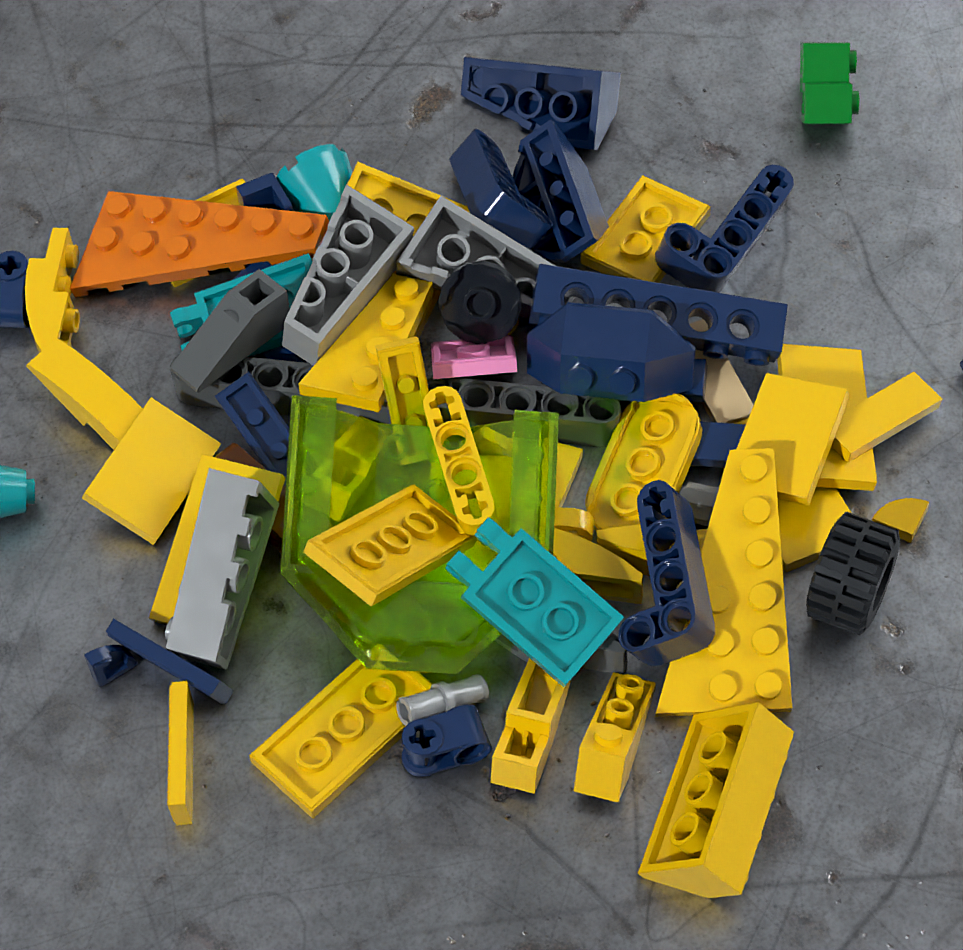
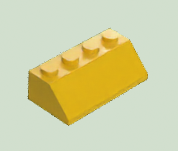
M759 702L693 714L638 874L644 879L705 898L742 895L758 843L762 837V830L771 803L775 797V790L783 765L788 757V750L794 731Z

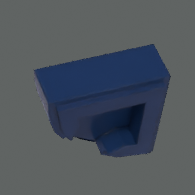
M106 645L84 654L91 675L99 687L106 685L138 664L129 650L122 645Z

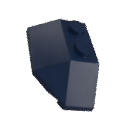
M550 119L520 140L518 149L520 156L514 168L513 179L519 193L540 208L553 223V227L531 251L547 261L567 262L596 243L609 228L587 166L557 123Z
M568 302L527 334V374L560 394L646 402L693 389L695 346L688 340L685 341L672 326L653 310Z

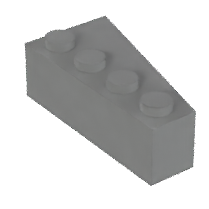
M346 184L336 212L333 213L322 243L315 252L307 276L304 277L284 321L282 346L314 366L395 272L397 260L413 238L414 227Z
M440 196L397 260L396 275L433 282V288L441 291L443 283L454 269L468 262L487 261L500 265L513 275L521 290L522 308L519 316L529 319L539 264L555 265L448 199ZM575 297L566 298L564 303L572 302Z
M211 468L208 470L186 566L179 587L174 615L169 620L165 631L166 649L180 658L224 670L228 668L280 504L260 481Z

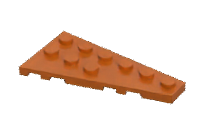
M108 191L70 290L74 297L89 295V290L107 288L109 292L124 290L125 284L146 281L149 285L209 276L210 270L229 267L231 272L246 269V264L268 261L271 265H276L308 253L312 259L326 234L329 220L327 215Z

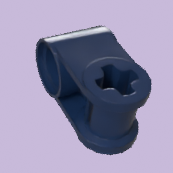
M5 251L0 254V328H29L30 326L25 300L28 261L18 251Z
M461 705L447 712L423 719H416L408 723L402 733V745L404 748L401 758L402 765L407 772L414 776L425 777L457 766L477 763L486 758L493 748L477 708L473 705ZM417 731H419V737H418V738H416V732H417ZM425 758H429L427 765H425Z

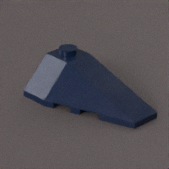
M464 57L461 96L496 114H501L519 123L520 126L527 130L535 131L552 119L557 123L573 147L598 150L617 112L621 72Z

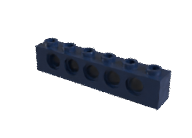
M539 264L529 323L541 324L565 305L564 300L566 298L578 297L584 304L607 306L608 304L616 303L625 308L659 310L666 316L667 323L685 341L688 340L695 346V350L703 351V355L708 358L726 359L730 355L744 358V362L747 364L765 366L769 362L774 363L782 352L788 304ZM691 317L704 319L708 325V330L704 332L694 330L690 326L688 319ZM733 323L744 325L749 332V337L744 339L737 338L732 334L730 325Z

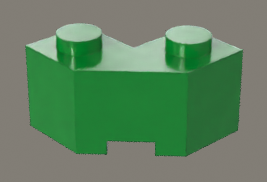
M800 42V92H803L801 117L804 124L852 123V114H859V91H852L853 84L849 82V74L856 73L857 53L856 50H850L849 42Z

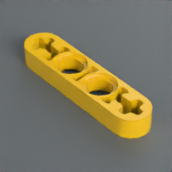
M440 386L430 390L425 395L423 408L459 526L462 531L474 536L476 530L488 517L497 522V512L461 397L452 387ZM447 404L452 421L443 422L438 405ZM452 435H460L466 438L465 444L459 449L449 450L442 446L444 441ZM462 470H472L477 473L476 479L468 485H458L453 481L455 475ZM475 497L482 517L474 519L471 515L468 502L469 499Z

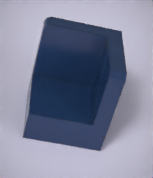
M273 172L236 186L239 205L293 211L291 202Z

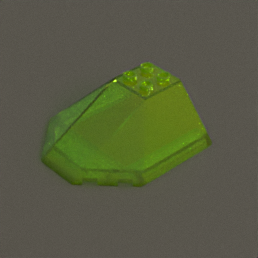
M292 396L280 574L365 669L458 674L502 633L461 599L462 594L469 587L458 581L445 569L448 562L371 607L303 553L309 539L412 484L416 485L456 516L429 426L377 423L337 410V398ZM515 410L513 420L470 427L497 512L496 523L512 538L522 528L553 555L559 413ZM452 435L444 441L442 446L449 450H456L465 444L466 438L460 435ZM462 470L455 475L453 481L458 485H468L476 479L477 473L472 470ZM476 497L469 499L468 502L473 518L478 519L482 517ZM478 539L472 548L463 552L482 571L498 555L497 552L485 546Z

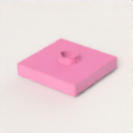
M507 335L498 341L487 342V344L476 345L460 339L431 343L433 379L517 372L516 353L513 336Z

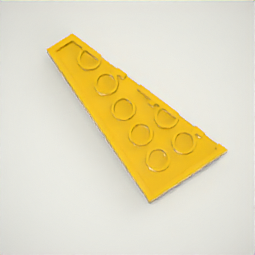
M774 448L730 450L701 550L715 623V635L712 642L705 649L670 662L655 717L693 716V714L759 702L771 713L791 712L793 708ZM690 621L685 625L684 629L687 628V626L690 624Z

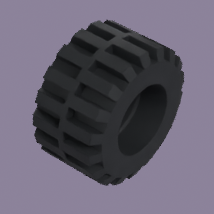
M845 512L833 525L815 566L806 600L808 617L859 636L867 630L881 605L894 570L900 547L899 530L850 512Z

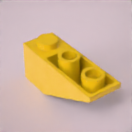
M612 673L579 748L574 792L619 802L632 769L656 689V682L643 680L639 676L632 674Z

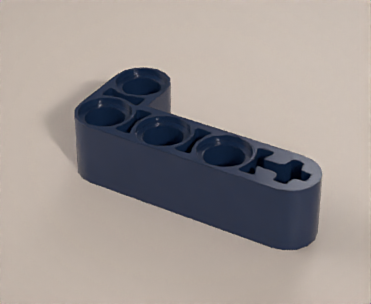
M474 129L449 157L468 209L478 219L527 249L532 250L553 227V223L540 208L519 193L497 144L482 131Z
M772 164L764 167L711 238L686 223L670 225L655 253V261L658 267L688 288L719 293L781 210L794 185L791 173L780 165ZM767 191L771 192L770 197L765 194ZM707 269L714 271L716 274L709 272Z
M660 480L651 481L646 484L637 497V509L655 606L626 618L621 624L618 634L619 642L626 651L646 665L653 667L705 649L712 642L715 635V623L690 502L665 481ZM690 621V624L684 629L685 625Z

